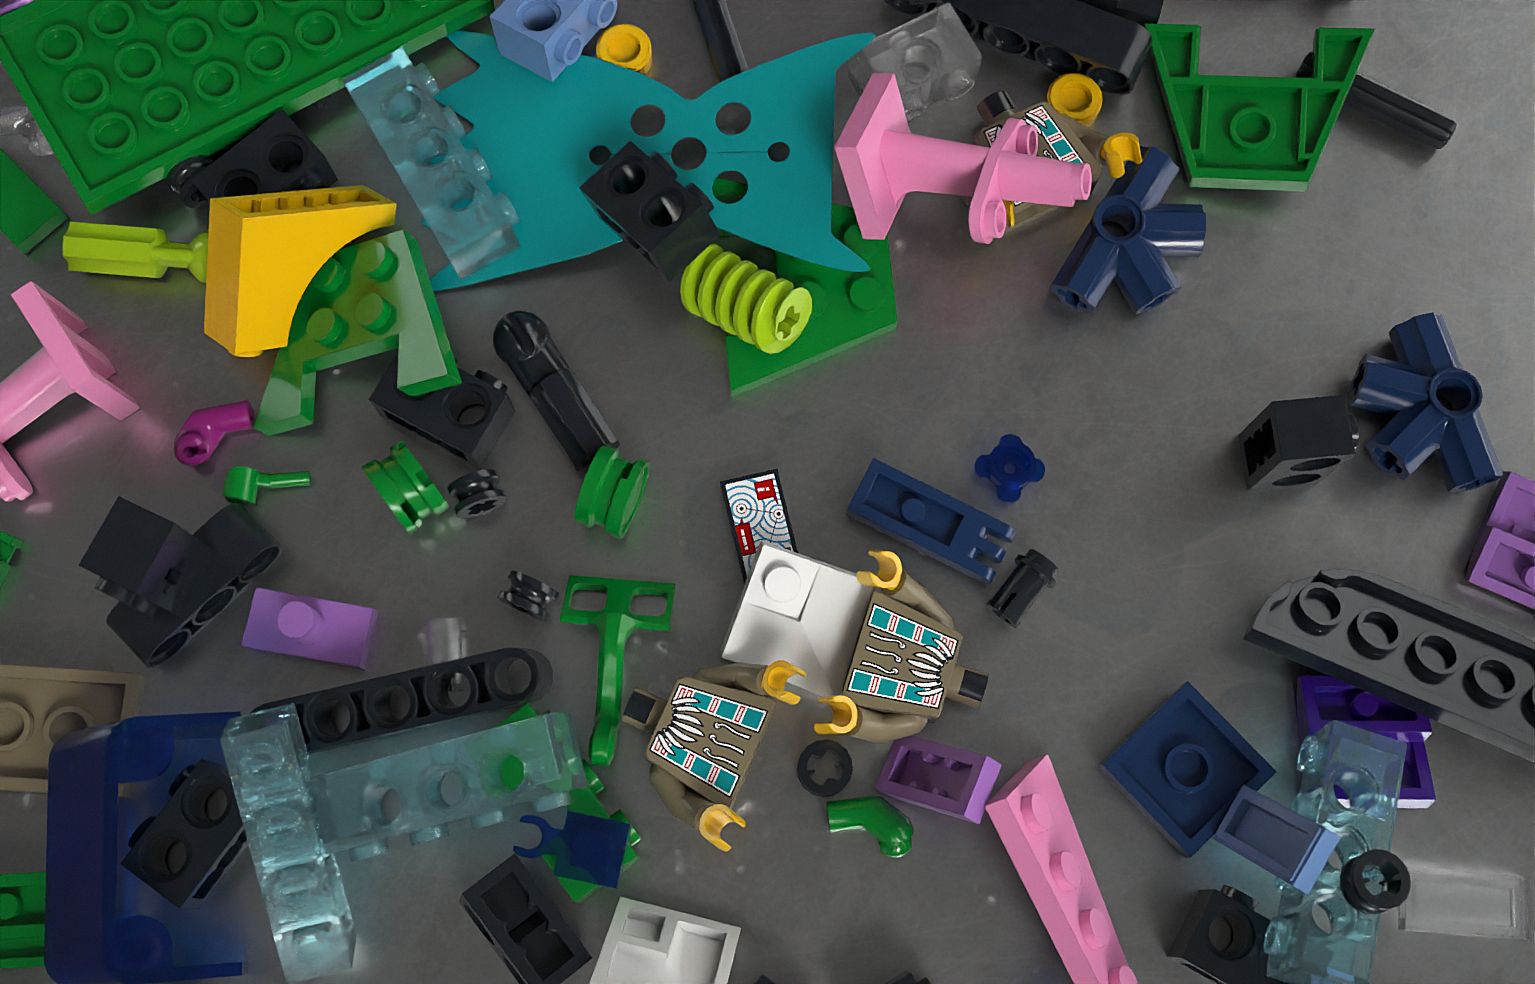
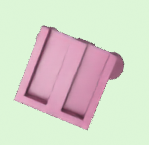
M872 73L834 146L863 239L884 240L906 193L912 191L973 197L969 209L970 235L973 241L990 244L993 238H1001L1005 232L1006 208L1002 200L1073 207L1076 200H1087L1091 191L1092 174L1090 165L1088 163H1073L1036 156L1038 150L1037 129L1034 125H1027L1023 119L1008 118L990 148L911 134L894 73Z
M32 281L10 294L44 347L0 383V497L6 502H11L15 498L22 501L33 493V488L28 478L2 444L63 398L76 392L120 421L140 409V406L133 397L106 380L117 373L105 353L78 335L88 328L84 320Z

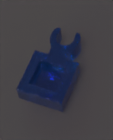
M568 811L564 830L552 827L547 820L536 815L520 817L519 822L537 825L541 830L542 839L540 844L533 849L514 846L513 851L517 855L529 859H538L549 854L557 856L553 875L619 889L632 829L631 824Z

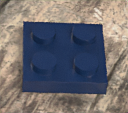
M1189 681L1183 683L1097 766L1184 858L1192 857L1216 833L1243 785L1258 791L1277 772Z

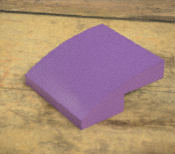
M1503 471V476L1500 478L1478 533L1465 581L1534 610L1535 481L1510 471Z

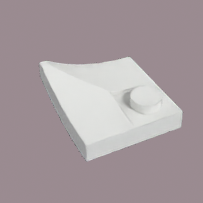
M761 541L720 649V655L722 658L736 663L768 666L775 661H787L806 672L805 677L793 675L787 682L822 697L841 696L855 644L875 587L860 584L856 573Z
M620 896L590 984H727L741 927Z

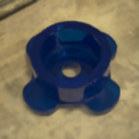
M1007 434L1000 438L998 445L989 455H981L977 458L974 464V471L979 478L987 479L997 490V498L1001 502L1014 503L1020 498L1021 490L1030 482L1037 483L1042 480L1045 474V466L1040 459L1035 458L1032 450L1023 444L1020 437ZM1012 464L1015 467V472L1007 473L1004 470V466Z

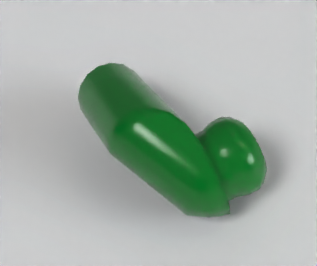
M865 796L826 802L830 832L865 828L879 840L882 854L892 858L902 857L911 850V837L914 834V828L909 817L880 796Z

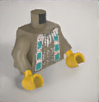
M1001 90L987 96L977 106V110L987 127L975 134L973 145L990 148L1008 118L1023 119L1027 125H1034L1037 129L1038 150L1036 156L1073 163H1088L1090 165L1092 174L1090 194L1093 192L1102 173L1101 165L1108 167L1109 175L1112 178H1119L1125 174L1123 161L1130 160L1136 164L1142 163L1139 140L1136 135L1122 132L1109 137L1092 130L1065 114H1058L1052 105L1047 102H1040L1018 112L1008 93ZM961 196L962 201L970 209L973 197ZM1002 200L1006 208V228L1004 234L1063 206Z
M869 550L868 554L875 557L879 563L878 574L874 575L871 572L858 571L856 575L857 580L865 586L881 588L883 593L874 591L842 695L818 698V703H825L831 707L833 711L832 723H815L814 729L819 734L844 733L847 736L882 744L919 734L927 723H935L940 716L945 698L979 708L986 690L989 674L956 664L963 635L954 630L952 617L922 584L902 570L900 559L895 553L883 550Z
M775 661L769 666L739 662L700 668L691 678L679 676L668 701L636 687L624 710L623 722L652 734L644 753V758L651 764L649 780L670 813L699 831L706 840L722 851L727 852L731 849V846L720 838L722 828L730 822H736L743 828L746 826V821L735 813L732 808L776 709V701L768 696H773L790 705H795L800 701L801 697L785 691V684L791 676L800 675L805 677L806 672L787 661Z

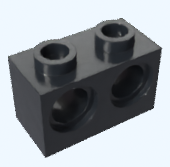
M281 109L191 181L210 205V198L330 188L338 181V178L325 155ZM297 160L302 161L297 169L291 172H282L288 163Z
M629 141L579 189L599 219L670 283L720 236L717 227L709 215L714 210V206L703 191L694 183L690 182L684 188L677 182V173L658 152L654 151L651 155L647 156L635 144Z
M397 353L368 400L381 417L481 470L516 412L509 395L506 393L508 387L485 371L477 370L473 376L458 368L462 384L432 391L420 397H412L397 388ZM472 404H480L486 407L485 413L479 421L473 424L458 422L459 414L465 407Z
M1345 395L1272 401L1238 435L1247 490L1316 485L1354 456L1359 442V428L1355 416L1352 413L1348 414Z
M203 758L200 759L197 765L191 764L187 766L175 778L168 791V794L171 796L170 800L156 817L150 816L137 827L128 842V847L131 850L120 863L179 909H200L269 818L268 802H271L269 799L223 765ZM221 788L227 798L226 809L218 819L211 822L205 814V801L214 790ZM180 840L186 848V861L178 872L172 874L166 867L165 855L168 848L174 842Z
M513 854L461 894L459 903L518 984H561L592 959V956L516 854Z
M1223 885L1220 891L1216 889L1198 891L1166 957L1214 984H1277L1268 973L1267 960L1271 952L1279 948L1288 957L1290 969L1285 980L1278 984H1317L1331 954L1312 944L1315 934L1306 927L1281 916L1277 923L1255 912L1258 902L1254 898L1231 886ZM1220 915L1226 918L1233 928V941L1222 952L1215 948L1209 937L1210 925Z

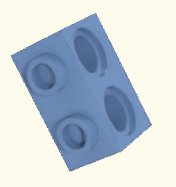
M504 0L489 17L499 54L553 82L567 65H572L578 60L583 47L599 29L605 28L610 24L618 6L617 0Z

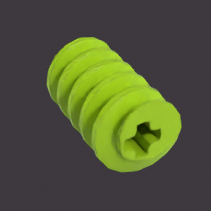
M714 243L710 244L685 268L682 275L680 287L681 301L688 312L703 317L705 321L720 326L722 330L730 334L738 335L739 339L752 345L755 344L758 349L769 354L779 353L789 347L802 333L812 312V298L808 290L802 287L794 289L792 282L784 278L776 280L774 273L766 269L758 270L756 264L748 260L741 261L738 255L730 251L723 252L722 247Z

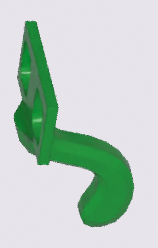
M569 575L560 614V622L594 625L599 635L596 710L588 746V755L592 766L609 767L615 756L620 727L626 641L636 628L670 630L676 589L675 583ZM577 590L603 591L607 593L605 608L600 611L572 609L570 607L572 595ZM639 594L663 596L667 599L666 611L660 616L633 614L630 611L632 598Z

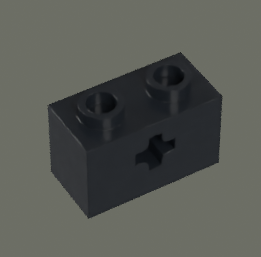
M118 496L79 566L100 577L94 587L96 590L153 617L158 606L179 616L215 550L176 523Z

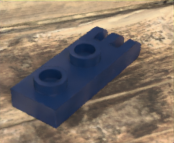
M875 458L872 459L846 511V515L985 584H991L996 572L987 565L977 561V556L980 555L992 562L1001 563L1006 554L1002 547L986 539L988 534L1001 541L1011 543L1016 533L1012 526Z

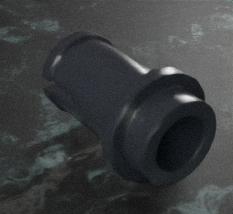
M1029 549L1025 556L1018 554L1014 560L1017 567L995 596L986 604L987 608L997 617L1001 618L1002 615L1006 617L1005 623L1014 628L1018 627L1020 620L1046 587L1052 589L1056 584L1053 577L1059 571L1058 567L1034 549Z

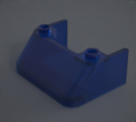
M241 711L136 716L71 731L54 744L48 760L44 964L48 975L57 984H145L248 975V961L174 967V942L169 929L164 923L156 918L144 915L117 917L118 784L147 782L162 775L173 760L175 740L242 737L245 719Z

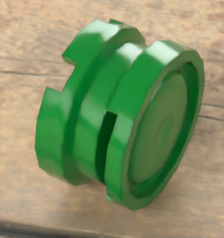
M401 439L389 448V456L380 462L374 459L363 465L362 469L391 511L411 535L422 525V519L431 513L439 516L449 509L450 506Z
M608 445L601 446L584 478L575 508V522L588 528L595 524L605 527V531L610 532L612 537L622 539L627 533L643 497L650 472V461L640 458L631 463V460L620 457L618 449Z

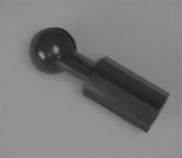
M521 310L504 315L497 322L493 332L495 352L508 364L575 470L579 472L589 468L601 446L608 445L618 448L620 446L618 439L550 338L549 330L544 321L534 313Z

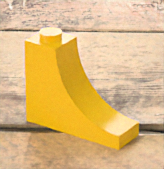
M364 185L210 198L204 333L225 347L230 354L239 357H256L261 355L263 350L286 347L295 310L314 275L334 253L355 238L375 229L395 225L397 203Z

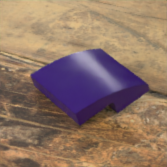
M1300 676L1298 678L1297 727L1306 808H1429L1433 804L1436 796L1424 743L1432 734L1430 718L1331 676Z

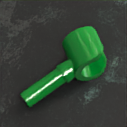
M235 466L226 474L222 495L229 503L254 506L258 488L272 489L311 485L310 471L270 474V472L261 473L249 467Z

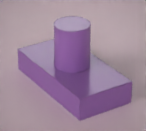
M255 588L241 647L251 651L365 671L378 612L369 607Z
M908 736L894 740L875 789L891 798L980 824L985 811V805L988 803L1002 764L986 755Z

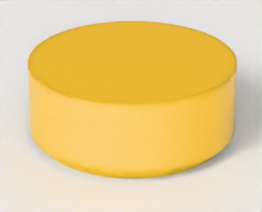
M630 24L614 25L606 29L597 41L596 54L598 59L646 75L652 64L651 43L647 34L640 28Z
M1067 73L1059 76L1052 82L1044 102L1051 104L1058 114H1065L1090 127L1099 114L1103 98L1099 86L1093 79L1080 73Z

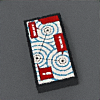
M778 469L720 481L743 584L745 585L761 541L798 553Z

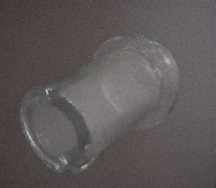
M441 618L424 621L425 632L419 633V640H425L426 666L463 658L462 638L468 637L467 630H461L460 618ZM462 673L456 674L447 686L448 693L466 692Z

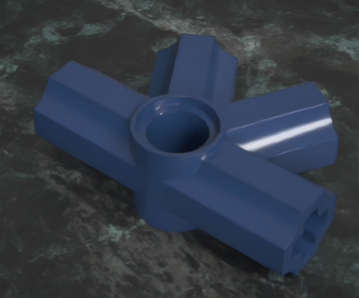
M1140 146L1142 163L1136 164L1133 161L1127 160L1124 165L1125 174L1116 178L1105 198L1097 205L1089 224L1050 285L1049 290L1059 298V301L1076 311L1081 310L1092 314L1114 279L1135 315L1142 312L1146 313L1178 293L1182 287L1164 257H1200L1203 252L1206 235V213L1203 211V205L1160 204L1180 168L1173 163L1170 155L1154 146ZM1106 221L1117 222L1125 228L1127 235L1124 237L1112 236L1105 231L1102 223Z
M1426 313L1414 316L1403 323L1395 325L1388 333L1399 362L1365 354L1359 361L1349 392L1351 406L1393 417L1366 444V448L1372 456V462L1387 475L1397 476L1404 481L1433 453L1448 493H1461L1473 490L1501 478L1503 472L1478 410L1483 398L1481 386L1473 375L1463 370L1442 314ZM1436 394L1449 400L1453 406V411L1444 408L1439 403Z

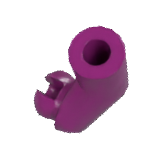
M239 401L193 411L174 441V454L177 460L187 466H196L204 463L211 457L226 433L252 429L255 423V416L250 401Z

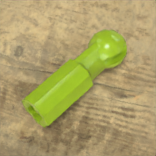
M70 222L67 233L63 236V257L68 264V271L162 278L168 267L187 268L199 281L206 284L209 231L197 235L190 243L169 241L164 229Z

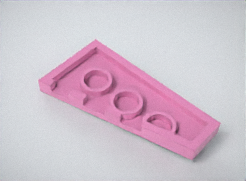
M1045 754L1029 760L985 805V808L1073 983L1138 984L1133 971L1127 964L1049 755Z

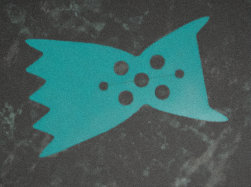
M460 30L447 35L446 37L457 48L480 64V67L469 76L433 95L435 101L473 124V129L467 134L439 149L427 158L430 163L457 178L468 187V191L461 197L422 220L424 226L455 242L464 249V254L430 279L433 292L462 287L584 256L623 241L599 219L579 187L603 166L595 165L589 159L590 151L594 147L600 145L607 147L610 151V160L629 141L635 144L647 156L651 155L654 151L658 152L678 175L676 181L684 188L690 182L700 188L714 206V210L709 215L716 227L756 244L825 267L850 272L869 271L870 267L831 233L836 70L872 42L876 35L874 33H856L803 48L723 80L693 100L684 99L673 89L643 74L584 55H580L574 64L567 65L559 76L551 82L501 56L495 36ZM728 103H741L750 111L751 120L749 126L740 134H724L716 126L717 112ZM644 105H655L665 114L666 121L664 127L658 134L651 137L639 136L631 128L632 114L636 109ZM687 137L699 139L706 147L705 160L700 166L691 170L678 168L671 158L672 148L676 142ZM776 142L787 144L790 149L787 159L781 162L771 160L768 156V149L772 144ZM725 171H738L747 180L748 189L746 195L736 203L726 204L720 202L713 194L712 186L714 180Z

